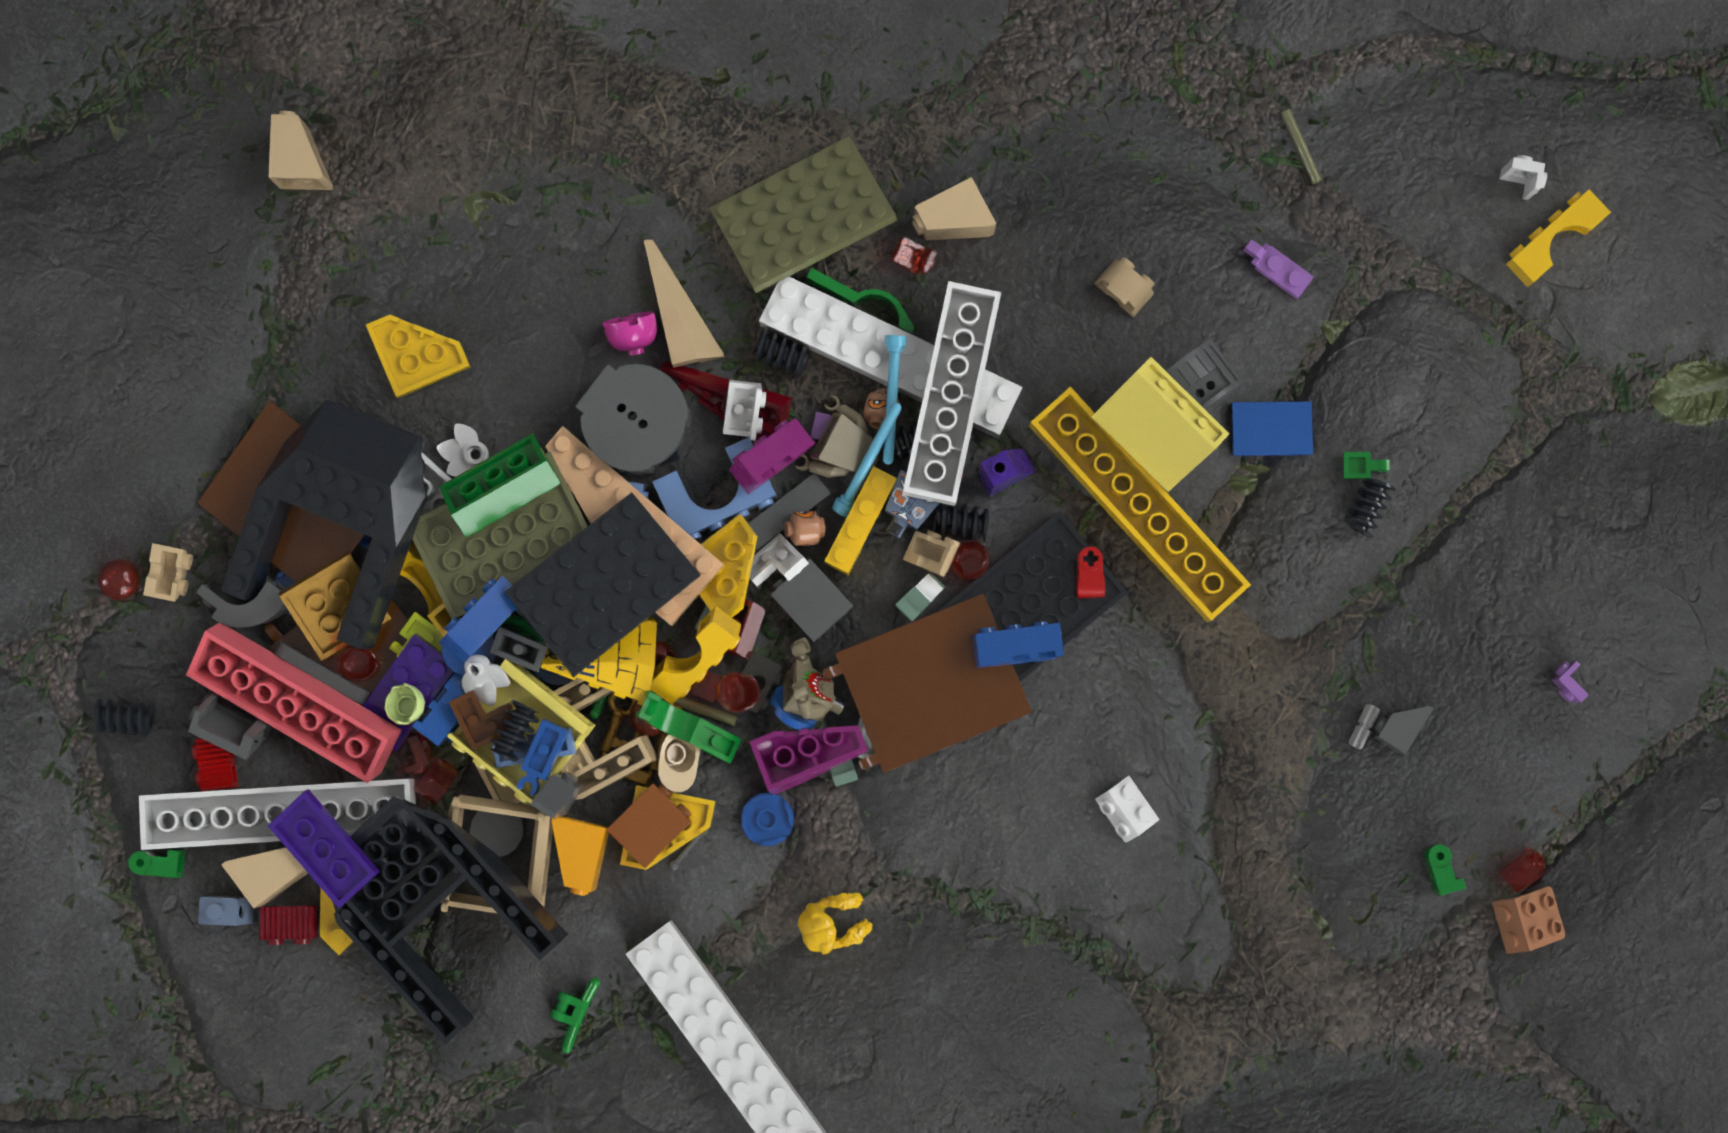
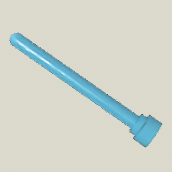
M885 335V346L887 347V352H890L886 414L891 405L897 402L900 353H903V348H906V336ZM896 421L884 441L883 461L885 464H891L894 460Z
M895 402L891 405L847 491L836 498L832 509L837 514L843 517L848 516L855 503L854 498L901 411L899 403Z

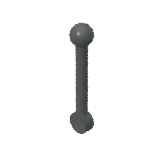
M709 829L692 839L679 856L669 862L668 867L670 870L675 871L678 869L680 861L702 836L708 834Z

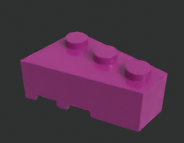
M796 418L789 423L787 420L782 421L773 429L775 433L768 438L766 435L762 436L753 443L754 447L747 452L743 450L732 459L734 464L730 467L729 471L748 495L810 450L815 444Z

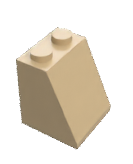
M280 111L279 114H271L269 178L280 189L333 190L332 182L309 127L295 112Z
M972 177L916 205L914 215L912 216L914 220L912 224L918 235L923 234L925 240L990 237L994 235L996 222Z
M287 848L233 859L221 864L253 908L266 906L308 874Z

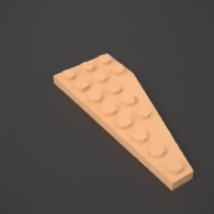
M562 426L545 447L548 452L552 453L565 481L590 523L592 524L632 492L701 575L656 612L668 624L673 626L722 569L724 564Z

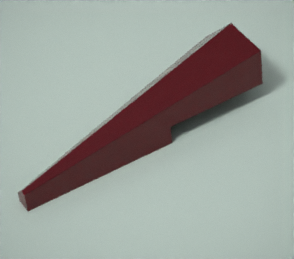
M665 361L660 366V371L668 374L680 383L678 387L684 391L690 390L699 397L698 402L724 420L730 379L686 366L673 368L672 362ZM762 389V392H766L765 408L759 409L758 418H763L761 434L756 433V440L764 435L768 438L775 433L773 429L784 420L788 421L792 397Z

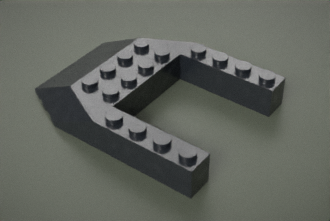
M326 399L284 442L258 485L221 591L242 600H253L257 597L265 583L291 506L294 505L372 537L337 640L358 649L374 648L427 500V487H424L423 478L425 465L421 455L423 450L422 437Z
M393 796L350 836L380 872L342 907L338 908L333 902L336 911L334 913L336 923L445 1045L463 1030L474 1017L403 937L463 882L468 880L539 961L568 935L495 852L447 817L400 797Z

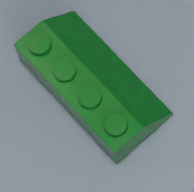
M532 433L442 484L439 488L451 516L465 537H468L473 533L481 531L494 521L504 518L515 509L527 505L536 497L550 492L561 483L539 442Z

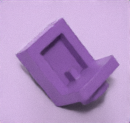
M1565 661L1555 670L1557 675L1552 679L1560 688L1559 694L1568 702L1580 703L1589 695L1570 676L1581 665L1578 661H1571L1570 663Z

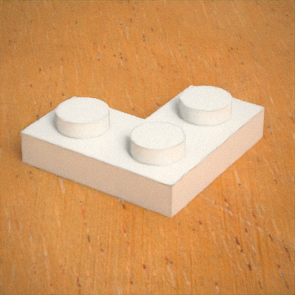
M779 533L754 555L749 579L756 586H759L778 569L790 581L809 563Z

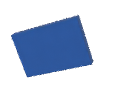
M1312 402L1231 403L1232 456L1313 455Z

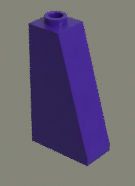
M1009 449L981 462L977 475L990 497L1036 473L1024 449ZM1002 466L1005 467L1004 472H1002V473L996 472V471L999 470L1000 467H1002Z

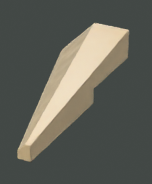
M644 240L673 368L724 358L722 350L653 240Z

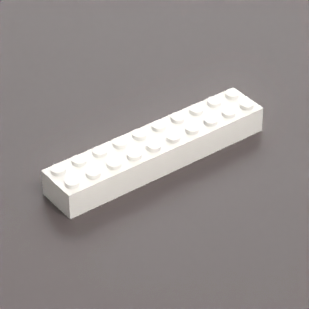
M787 277L777 283L759 320L761 327L768 328L769 331L774 333L777 332L782 337L786 336L790 341H797V344L801 346L806 345L807 349L885 386H888L890 355L885 346V335L906 336V348H903V353H900L898 392L922 403L935 345L791 277ZM985 370L973 427L998 439L1022 387Z
M415 779L139 796L141 850L280 841L268 825L307 789L312 792L345 832L351 836L393 796L416 804Z
M672 920L626 953V956L755 1133H826Z

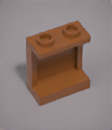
M653 783L607 829L644 868L648 867L692 823V820L689 818L692 813L682 803L677 806L670 799L673 794L663 784L658 787Z

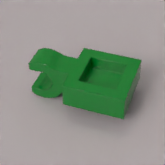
M1343 452V480H1363L1364 478H1371V472L1384 473L1390 471V460H1371V452Z

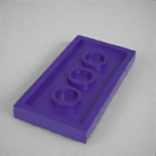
M417 633L412 636L363 705L366 709L402 729L393 747V750L396 752L414 730L412 727L414 723L399 725L388 718L384 707L386 697L390 693L391 688L404 683L418 688L425 700V713L429 704L436 699L454 674V671L446 665L442 652Z
M309 789L299 795L268 825L271 831L338 908L348 902L380 872Z

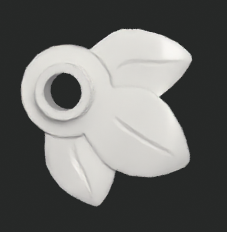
M455 424V439H450L437 445L440 455L450 462L446 473L456 477L489 458V451L483 443L479 442L476 431L464 424ZM475 450L481 453L480 458L477 460L471 457L472 452Z
M472 655L465 662L464 668L466 673L462 677L464 692L467 693L474 689L482 703L490 706L495 705L496 688L507 687L511 684L507 674L499 665L491 664L484 655Z

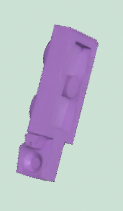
M1251 239L1243 250L1254 258L1251 263L1258 272L1295 299L1300 297L1314 278V276L1284 254L1266 243L1262 247Z

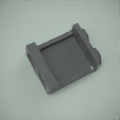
M809 559L807 561L809 564L790 581L785 580L783 577L771 587L774 592L770 595L815 643L853 608V605L815 563Z
M215 692L211 695L207 694L201 705H196L189 715L191 724L188 732L247 760L269 736L272 726L221 703V696Z

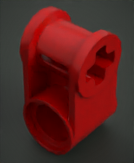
M1086 547L1077 555V598L1105 597L1103 556L1096 547ZM1088 551L1097 558L1095 562H1092V567L1088 566V562L1083 561V557L1088 555Z

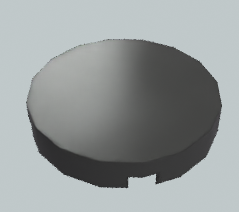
M478 811L472 819L470 834L501 857L509 855L517 849L523 840L525 829L521 817Z

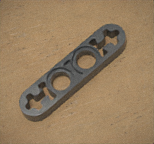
M280 641L274 651L280 658L360 704L364 705L371 694L366 688L284 641Z

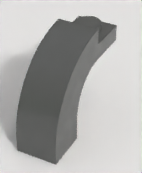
M278 580L267 581L257 597L246 604L235 601L214 584H202L196 592L203 598L202 602L206 606L216 609L211 618L232 627L243 628L265 625L278 619L288 610L278 595L279 592L287 587Z

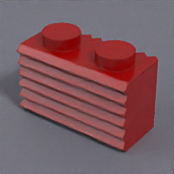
M195 738L196 744L192 745V754L194 760H198L199 771L195 772V781L197 787H201V792L238 788L235 754L202 738Z

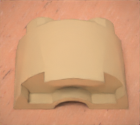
M1122 257L1120 261L1114 260L1094 284L1106 295L1112 297L1129 315L1134 317L1154 295L1152 287L1155 284L1145 274L1140 276L1133 270L1135 266L1132 262Z
M927 530L926 534L915 531L903 560L944 577L950 568L960 543L948 537H945V540L942 541L941 535Z
M152 543L149 559L151 566L146 577L143 595L175 602L179 595L185 596L187 593L189 582L185 579L187 570H190L192 566L193 555L187 554V551Z

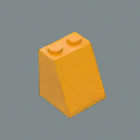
M565 816L552 818L551 822L564 886L570 887V893L586 896L597 888L609 832L607 831L609 827Z

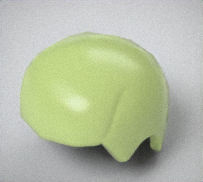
M404 683L391 688L390 693L386 697L384 709L390 720L399 725H408L416 722L424 713L425 700L418 688Z

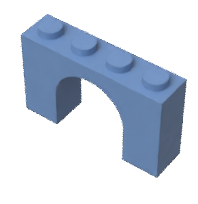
M748 437L725 449L733 465L732 459L743 450L747 452L754 446ZM677 471L653 481L668 517L695 540L701 538V532L708 529L711 532L717 531L725 526V521L733 517L735 518L739 514L745 518L750 515L749 510L757 506L759 510L774 504L772 499L777 498L770 480L749 495L739 484L736 496L728 505L720 509L708 510L697 506L691 501Z

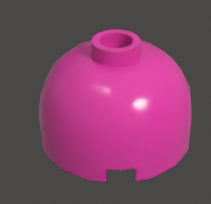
M653 311L629 314L628 317H616L603 322L605 335L610 345L618 351H628L629 356L644 353L643 348L654 341L657 333L656 318Z

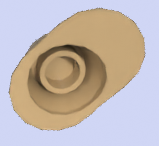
M668 734L658 748V776L666 789L672 792H683L688 790L695 781L700 749Z

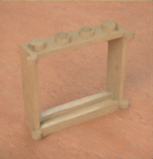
M466 795L454 797L450 804L448 817L460 827H462L464 809L535 819L528 890L544 907L553 835L552 818L529 805ZM455 891L441 905L442 912H448V906L497 913L483 897L455 893Z

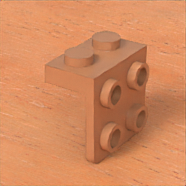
M1543 887L1518 897L1498 899L1492 902L1506 954L1529 952L1565 937L1564 927L1551 887Z

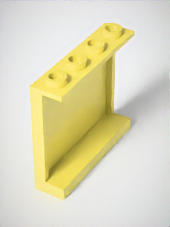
M1152 357L1092 416L1167 492L1210 455L1229 435Z
M505 659L500 667L507 674L511 684L507 687L496 688L495 705L490 706L481 702L485 712L494 710L510 702L512 699L519 701L539 712L535 713L540 720L539 723H529L534 728V732H524L525 735L537 733L542 720L547 719L563 728L572 727L577 751L596 725L523 666ZM460 725L455 732L448 734L447 737L453 741L451 744L455 749L462 753L467 752L473 757L472 761L476 766L483 770L487 768L494 774L493 779L504 787L508 785L515 791L514 796L525 804L528 802L531 804L536 795H529L532 790L531 783L526 782L523 789H517L518 781L527 774V772L520 769L522 764L496 768L494 753L488 749H493L491 742L472 750ZM574 754L557 757L548 779L544 781L539 778L540 789L538 793L553 774L561 772Z

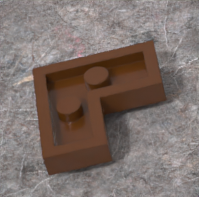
M474 689L448 702L472 750L490 743L491 738H500L495 729H505V726L500 722L501 719L510 720L509 715L505 712L506 709L515 710L510 701L486 713Z

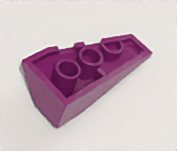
M858 725L829 727L825 729L774 731L750 741L766 787L772 794H778L802 784L869 751Z

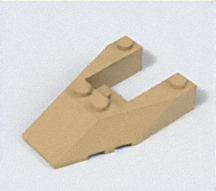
M577 678L554 692L577 711H580L614 691L600 686L599 689L588 686L589 682ZM647 735L632 740L596 761L584 741L577 749V754L571 757L560 773L563 774L566 771L578 778L577 783L583 786L575 799L578 800L656 761L659 757ZM476 766L493 800L532 806L529 802L525 804L514 796L515 791L508 785L504 787L493 779L494 774L487 768L483 770Z

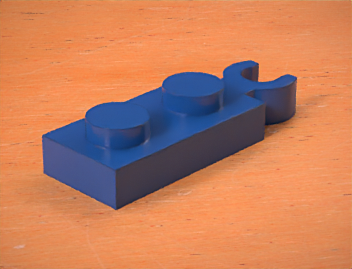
M547 719L542 720L520 768L527 772V774L518 781L517 789H523L525 783L529 782L532 785L529 795L534 796L538 793L540 789L539 778L544 781L548 779L570 730Z

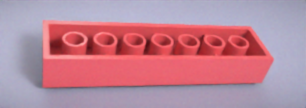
M218 623L205 630L186 674L188 677L366 783H369L382 773L402 730L222 623Z

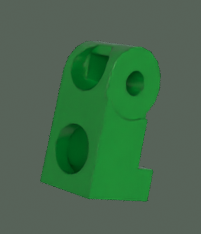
M1442 844L1429 846L1425 851L1424 858L1435 895L1442 896L1466 889L1464 879L1455 878L1450 863L1452 859L1450 849Z
M168 850L167 856H159L151 851H137L129 858V868L138 875L171 878L183 877L185 850Z

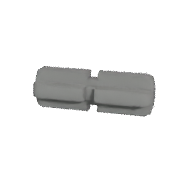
M1371 704L1365 705L1358 720L1359 726L1356 725L1349 740L1351 746L1357 749L1363 748L1370 734L1369 728L1373 727L1380 712L1379 708Z

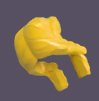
M841 893L835 896H827V898H822L817 903L806 905V909L801 913L797 925L802 934L803 942L810 951L821 952L825 955L833 949L849 947L850 945H857L863 942V938L872 930V923L868 922L866 918L849 928L846 935L842 938H837L832 918L824 913L827 907L840 908L841 910L858 908L863 901L861 894Z

